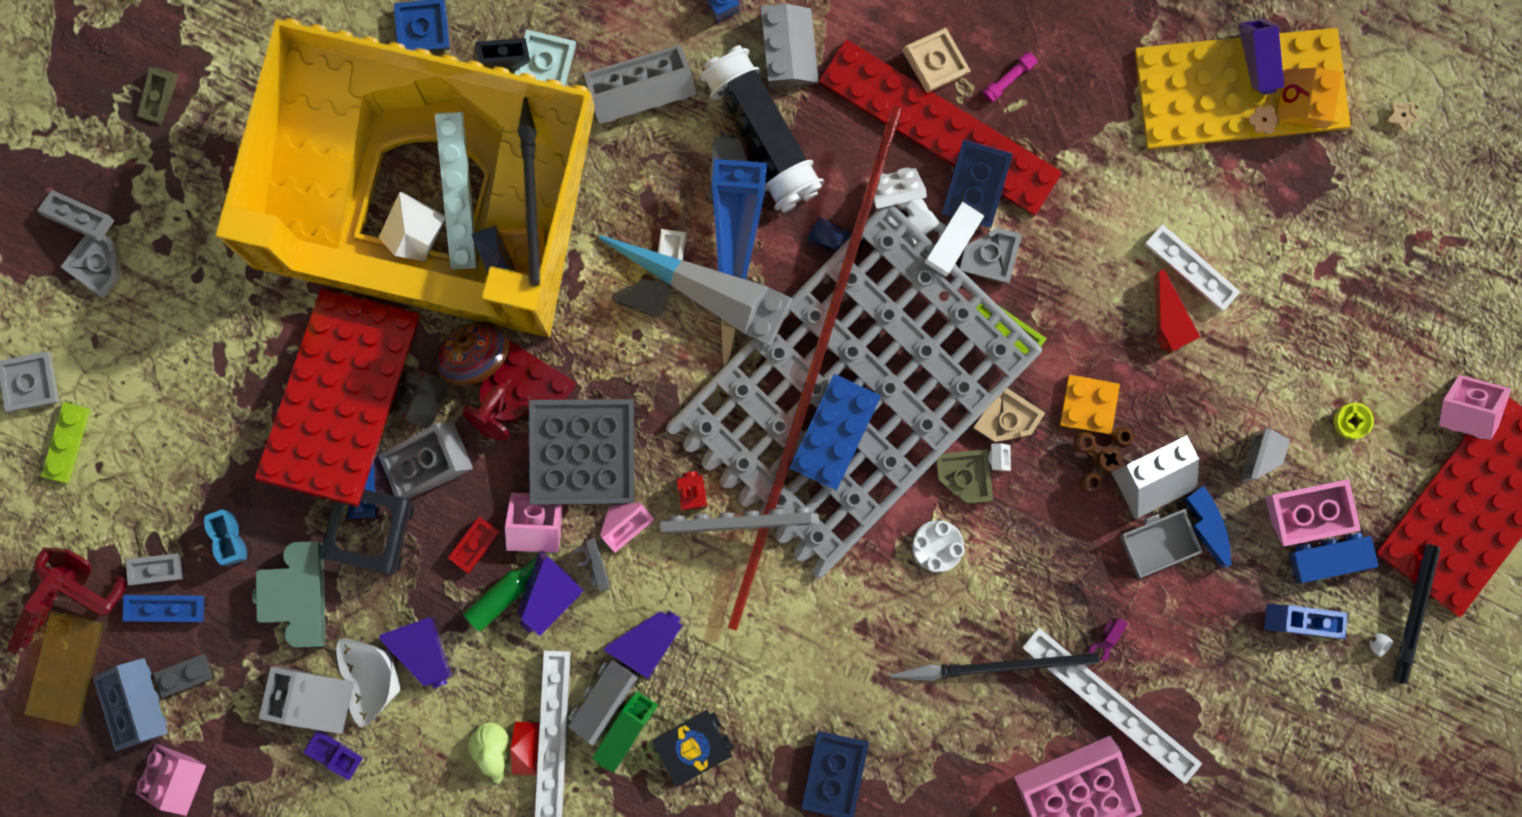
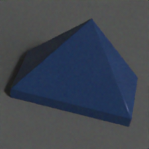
M819 217L808 241L834 254L853 234ZM862 239L847 255L852 262L856 259L865 240Z
M496 225L471 235L488 273L490 267L517 273Z

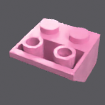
M155 744L152 752L148 755L147 765L137 783L135 794L159 810L187 816L206 765L190 756Z

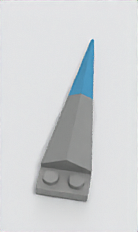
M602 235L598 236L600 240L735 328L769 346L772 345L793 301L791 297L767 286Z

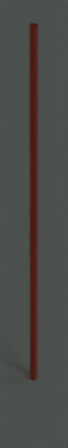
M892 106L763 515H769V510H776L902 112V108ZM770 528L758 529L727 627L729 629L738 630Z

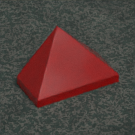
M515 721L510 749L513 775L537 776L540 722Z

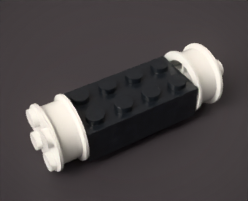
M738 45L729 50L727 55L720 59L719 57H714L705 63L706 69L700 74L699 78L701 81L707 82L712 91L710 94L712 100L723 98V108L736 121L735 128L741 137L744 136L748 142L747 148L752 158H757L761 163H767L766 181H770L765 185V192L769 191L776 202L775 210H782L783 213H786L796 207L795 203L804 199L806 202L817 196V191L822 188L825 181L823 178L818 179L811 167L814 164L813 160H806L803 151L759 77L760 69L754 67L748 58L749 50L747 48L742 49Z

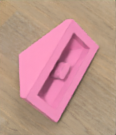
M640 502L609 506L600 536L616 553L655 519Z

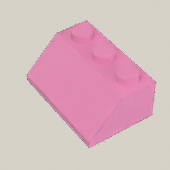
M1349 479L1265 497L1271 524L1282 546L1361 531Z

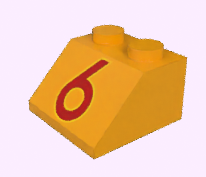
M1322 68L1285 69L1283 71L1285 87L1280 88L1276 111L1279 121L1321 129L1328 128L1334 122L1342 72Z

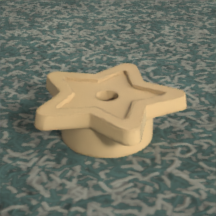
M1411 100L1404 105L1394 101L1391 103L1393 112L1387 119V122L1394 123L1403 132H1406L1410 123L1418 122L1421 118L1414 112V101Z

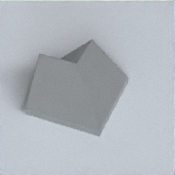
M1269 428L1254 432L1240 482L1246 483L1256 480L1283 465L1290 439Z

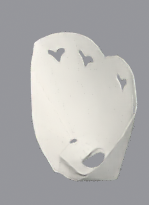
M339 639L336 649L340 673L346 681L354 682L349 709L354 721L362 728L371 723L400 692L399 677L395 669L393 656L389 650L351 639ZM345 644L347 645V647L350 648V650L346 654L344 653V651L346 650L344 646ZM346 663L354 666L351 673ZM355 693L362 697L358 703H356ZM360 712L367 713V715L365 716V720H363V716L360 715Z

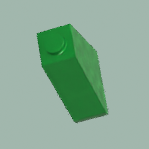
M636 691L621 711L592 759L603 769L614 773L655 712L658 704Z

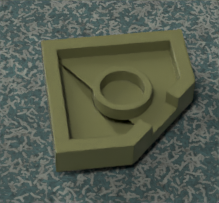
M988 449L943 453L936 460L938 481L966 504L993 501Z

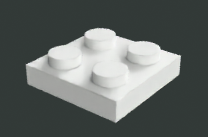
M902 168L896 173H880L866 179L867 188L876 209L927 197L926 188L916 168Z

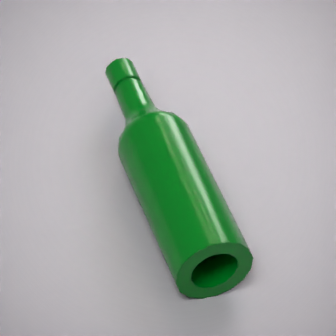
M538 554L522 569L507 572L463 613L475 629L482 632L525 591Z

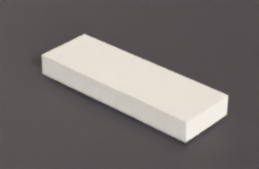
M962 202L924 263L942 275L947 276L984 216Z

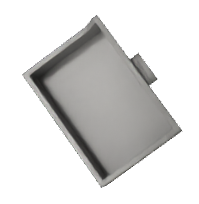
M1186 509L1179 510L1162 518L1159 517V514L1144 520L1145 525L1119 535L1137 578H1142L1203 553L1188 519Z

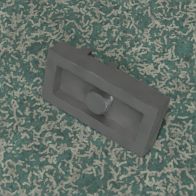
M597 539L587 540L588 548L580 546L574 549L575 553L585 552L587 556L578 565L582 567L587 566L592 560L593 572L589 574L593 588L598 587L600 592L609 590L611 586Z

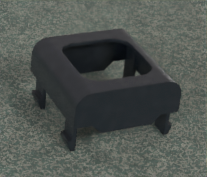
M364 489L361 502L386 507L392 514L385 549L382 554L376 557L344 551L336 545V532L342 508L345 504L333 501L319 558L396 575L397 570H400L403 558L400 555L408 522L413 517L415 508L412 506L413 501Z

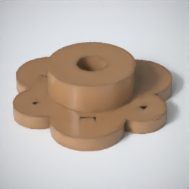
M1258 106L1255 108L1254 113L1249 116V123L1255 126L1254 130L1257 133L1263 131L1266 134H1271L1275 130V125L1279 122V118L1275 116V109L1272 106H1266L1264 109Z

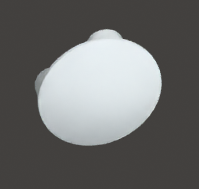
M935 520L924 524L918 529L913 538L912 549L915 559L923 568L932 572H944L952 569L958 564L965 552L961 533L954 525L946 521Z

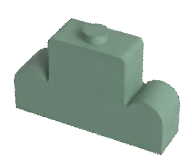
M320 541L295 542L288 545L283 555L284 561L289 565L288 569H268L256 572V589H253L252 598L253 604H257V621L265 623L290 622V625L285 630V638L288 644L293 647L326 646L324 559L319 558L323 544Z

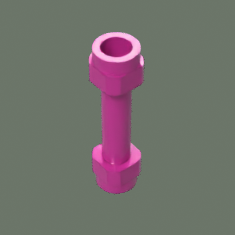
M1027 51L1018 59V64L999 81L988 85L982 91L987 100L993 103L1003 94L1002 91L1024 71H1030L1038 63L1035 56Z

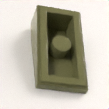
M149 67L137 117L159 124L163 123L179 74L157 67Z

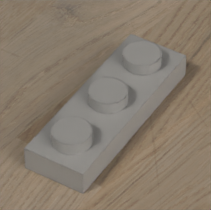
M53 190L37 210L42 216L99 242L114 222L109 215Z

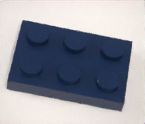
M963 139L942 214L953 217L961 203L964 202L984 216L979 225L992 228L1013 153Z
M817 730L801 809L836 817H854L869 741Z

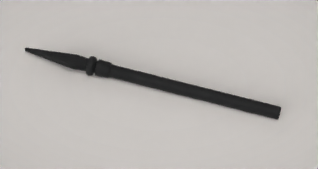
M524 97L517 132L521 140L520 148L524 164L529 285L538 287L540 286L534 170L537 131L528 99Z

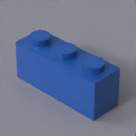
M1361 532L1347 535V541L1337 543L1336 538L1321 541L1322 546L1312 548L1311 543L1295 546L1296 552L1289 553L1295 583H1304L1378 567L1372 537H1363Z

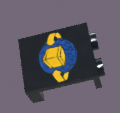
M706 709L695 717L651 740L676 787L733 756L731 750L735 748L728 735L723 737L718 727L722 726L715 711L710 714L709 710Z

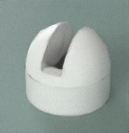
M1378 633L1374 635L1377 638L1375 642L1370 640L1369 645L1371 650L1381 657L1390 649L1393 640L1385 634Z

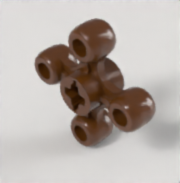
M1119 427L1115 429L1111 434V442L1106 447L1097 445L1095 437L1090 433H1080L1074 438V449L1079 453L1090 455L1093 466L1092 470L1084 474L1079 481L1080 488L1084 492H1098L1102 487L1103 476L1125 466L1122 464L1120 452L1134 440L1133 432L1129 428ZM1083 439L1086 441V446L1083 445ZM1090 479H1091L1092 482H1093L1092 487H1091L1090 484H1089V480H1090Z

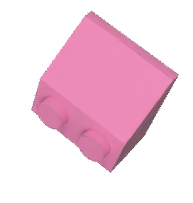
M1459 375L1443 400L1439 426L1448 428L1451 431H1460L1474 435L1480 439L1491 440L1499 427L1511 388Z
M511 493L505 524L506 551L559 553L563 504L530 505L529 493Z

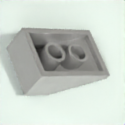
M454 422L436 423L378 455L394 496L405 499L449 482L473 469Z

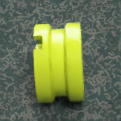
M1351 403L1343 405L1336 411L1333 424L1340 436L1345 439L1354 440L1363 438L1370 433L1373 428L1374 418L1370 409L1365 405ZM1355 417L1357 425L1354 426L1348 423V420Z

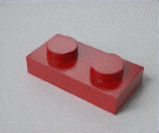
M479 516L449 555L448 559L470 574L501 532Z

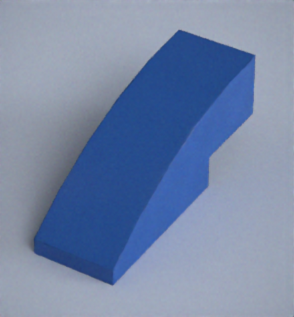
M1204 486L1198 487L1183 499L1198 519L1191 526L1222 568H1226L1232 563L1228 535L1222 516Z

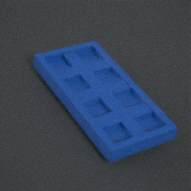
M833 374L790 469L834 490H838L881 395Z

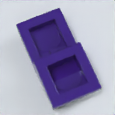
M316 730L303 753L326 765L327 769L348 781L363 759L361 755L321 730Z

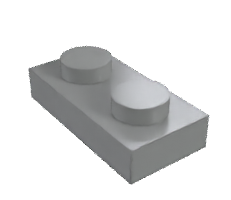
M180 553L126 559L127 582L130 586L183 579Z

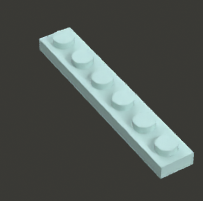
M463 112L436 113L435 120L450 268H477V247L471 236L475 233L464 114Z

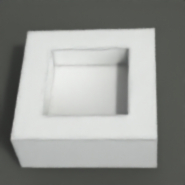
M1002 443L991 444L992 450L989 452V463L992 466V470L1011 471L1010 445Z

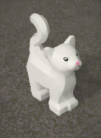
M922 199L896 204L900 210H905L909 216L907 218L925 236L932 231H936L939 233L940 238L946 229V225L941 223L928 210L925 201ZM889 214L883 218L893 229L899 225ZM907 232L901 236L911 247L917 243ZM924 250L920 255L926 260L929 253Z

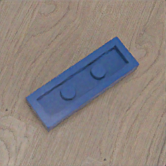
M124 595L123 621L204 622V596Z

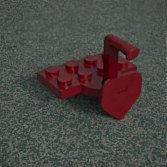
M509 340V349L503 364L490 377L478 382L482 385L479 391V409L470 405H465L463 408V416L481 435L504 442L509 438V431L500 423H512L520 420L526 413L529 414V400L568 399L577 385V382Z
M43 547L34 561V570L42 583L23 608L6 651L16 656L21 648L26 650L33 640V635L37 628L40 630L46 622L47 615L57 597V592L93 613L105 616L111 612L124 593L126 586H128L127 579L123 577L114 578V586L104 599L82 586L85 585L92 571V566L86 559L68 549ZM47 562L50 564L52 569H49L45 566Z

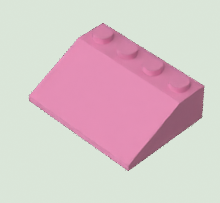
M1111 736L1014 776L1030 817H1136L1143 814L1122 753Z

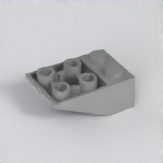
M272 666L268 676L259 719L343 734L354 682L281 666Z

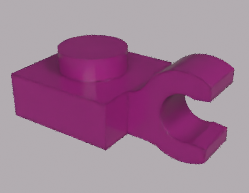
M1115 618L1114 621L1109 620L1102 630L1104 634L1102 641L1093 643L1089 647L1088 653L1092 654L1096 648L1100 647L1103 650L1100 660L1106 661L1110 655L1111 648L1115 646L1128 623L1120 618Z

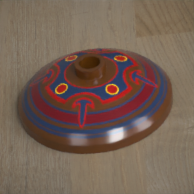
M477 321L464 324L450 332L441 342L435 355V369L442 380L451 385L467 386L481 382L495 373L503 364L509 349L508 338L501 327L491 322Z

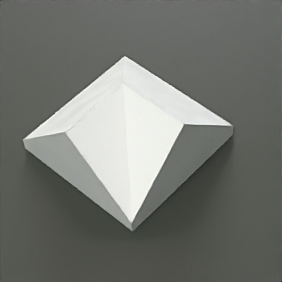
M400 192L379 235V239L394 256L425 262L445 222V215Z

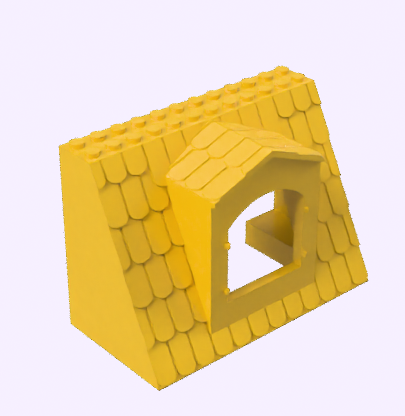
M285 18L284 21L275 19L216 236L253 269L470 320L487 321L500 327L550 338L595 106L592 94L588 92L587 88L580 85H572L571 88L562 86L561 82L554 79H546L545 82L537 80L535 76L528 73L515 75L502 67L489 69L476 61L463 63L450 55L433 56L431 52L420 48L412 51L394 42L386 45L368 36H363V39L356 38L351 33L343 30H337V33L327 31L325 27L317 24H311L308 27L301 25L299 21L291 18ZM527 97L537 131L534 160L537 227L545 226L547 239L540 268V286H530L528 275L490 267L488 273L478 250L477 268L451 269L449 254L431 250L425 262L394 256L379 238L362 234L378 172L380 171L383 153L409 143H438L435 114L440 112H463L467 155L484 174L474 213L475 233L494 225L497 226V229L527 227L524 164L520 148L521 140L517 132L523 99Z

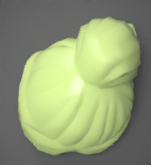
M488 722L479 725L476 732L471 735L468 741V749L472 759L478 764L479 769L486 776H491L494 783L499 784L504 777V763L511 752L512 741L500 725Z

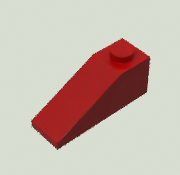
M1164 269L1160 270L1155 274L1156 332L1158 334L1156 340L1160 348L1170 354L1200 338V335Z

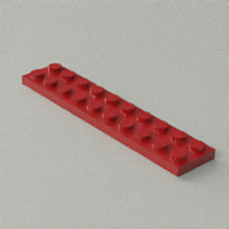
M847 39L819 80L820 85L953 167L956 166L963 139L1012 152L1013 157L1001 196L1033 216L1037 214L1062 174V171L932 91L926 93L922 85Z

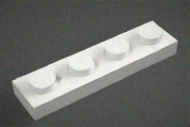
M1163 224L1144 244L1221 312L1240 293L1235 286Z

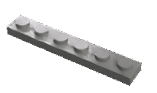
M795 508L794 513L785 514L782 509L769 510V515H759V511L743 512L744 516L734 517V513H719V518L710 519L708 514L694 515V520H685V516H670L669 521L660 522V528L663 533L676 534L819 525L818 514L810 512V508Z

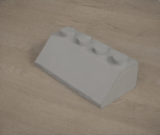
M681 44L584 73L588 90L592 94L599 124L613 122L620 117L636 115L650 108H659L667 103L686 100L690 96L697 95Z

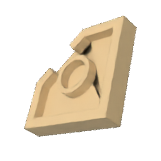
M1007 388L983 412L973 429L994 443L1030 436L1045 412Z

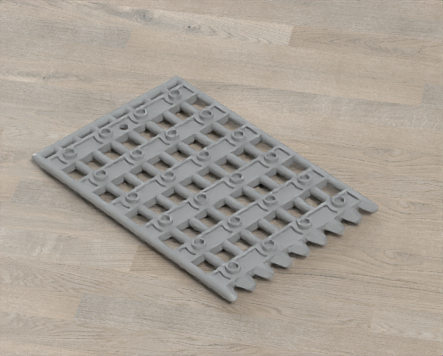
M894 205L878 208L791 297L793 301L785 318L792 312L803 323L786 340L776 334L772 345L769 346L757 339L751 338L666 426V431L670 434H676L687 427L690 429L683 443L684 449L688 452H694L707 445L708 449L702 459L703 468L713 470L725 463L727 466L720 478L721 485L724 488H731L744 482L745 485L739 495V503L747 507L762 499L764 503L759 510V515H769V510L776 509L784 510L785 514L794 513L795 508H810V512H814L830 494L841 504L825 523L819 519V525L779 527L776 532V539L781 543H786L797 536L801 538L794 551V556L797 560L805 561L816 554L819 555L813 568V575L818 579L822 578L1042 352L1041 346L957 265L954 264L950 271L954 279L949 283L938 271L924 263L926 260L920 254L924 250L930 254L935 244ZM887 214L899 224L895 229L883 220ZM905 232L917 241L913 247L901 237ZM864 238L875 249L857 267L847 255ZM883 256L893 268L875 284L865 273ZM902 274L912 285L894 302L884 291ZM828 275L839 286L820 303L811 292ZM961 286L973 295L969 301L957 291ZM920 292L931 303L912 320L902 309ZM941 292L948 293L949 298L947 301L939 299ZM847 293L857 304L839 321L829 310ZM980 303L992 314L988 319L976 309ZM939 310L949 321L931 338L921 327ZM866 311L876 322L857 339L847 328ZM999 321L1010 331L1006 337L994 327ZM958 328L968 339L950 357L939 345ZM884 329L895 340L876 357L866 346ZM811 330L821 341L803 359L793 347ZM1017 340H1020L1029 349L1025 355L1013 345ZM976 346L987 357L968 374L958 363ZM903 347L913 358L895 376L885 364ZM830 348L840 359L821 376L811 365ZM757 349L767 360L748 378L738 366ZM995 364L1005 376L987 392L977 381ZM921 365L932 376L913 393L903 382ZM848 366L858 376L853 383L862 387L867 384L875 393L881 395L875 411L885 402L895 414L878 431L870 423L868 424L857 447L859 451L853 456L838 490L820 483L823 488L804 505L794 494L810 478L799 474L786 487L776 477L795 457L807 430L804 432L793 421L810 403L818 408L833 374L839 375ZM775 367L785 378L767 396L757 384ZM940 383L950 395L932 412L922 400ZM793 385L804 396L785 414L775 402ZM720 386L731 397L712 415L702 403ZM959 401L969 413L951 430L941 418ZM739 404L749 415L731 433L721 421ZM904 420L914 432L896 449L885 438ZM757 422L768 433L749 451L739 439ZM922 438L933 449L914 467L904 456ZM776 440L786 451L768 469L757 458ZM867 457L878 468L859 486L849 475ZM886 475L896 487L878 505L868 493ZM850 513L860 524L842 542L832 532V529Z

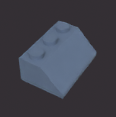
M145 658L117 665L93 676L115 752L168 733L166 729L167 722L161 713L158 703L159 696L154 690L151 670L146 664Z

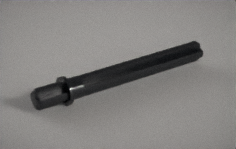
M1426 544L1401 646L1398 656L1395 655L1397 662L1393 681L1400 684L1408 683L1412 664H1416L1414 657L1441 548L1437 545Z

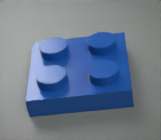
M445 0L394 3L398 44L412 51H415L416 48L429 52L450 50Z

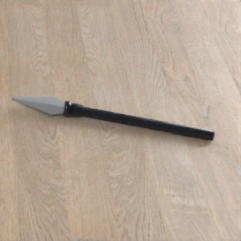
M1099 653L965 665L949 664L948 666L947 664H942L938 666L928 664L892 674L890 677L934 681L940 678L948 679L949 676L953 678L970 674L1098 664L1100 659Z

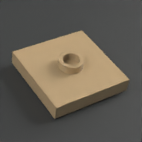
M946 28L915 41L902 49L926 93L966 76L971 71Z

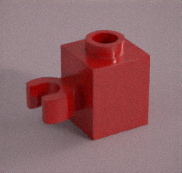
M697 471L682 473V478L677 479L681 510L686 511L708 507L703 475H697Z

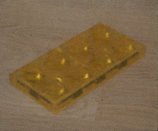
M58 612L50 613L25 715L79 726L105 623Z

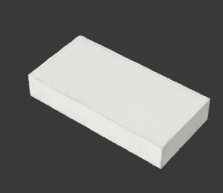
M661 229L658 253L683 260L687 233ZM654 275V281H662V282H665V281H663L662 279H660L659 277H657V276Z

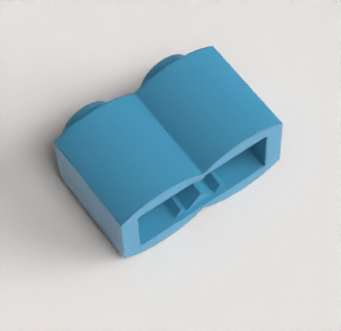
M222 509L205 515V530L213 540V554L218 563L224 566H231L247 559V549L243 540L238 536L239 525L234 514Z

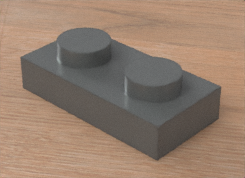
M205 654L153 673L162 698L214 679Z

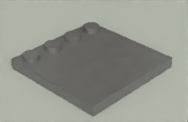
M634 399L529 400L530 505L634 503Z

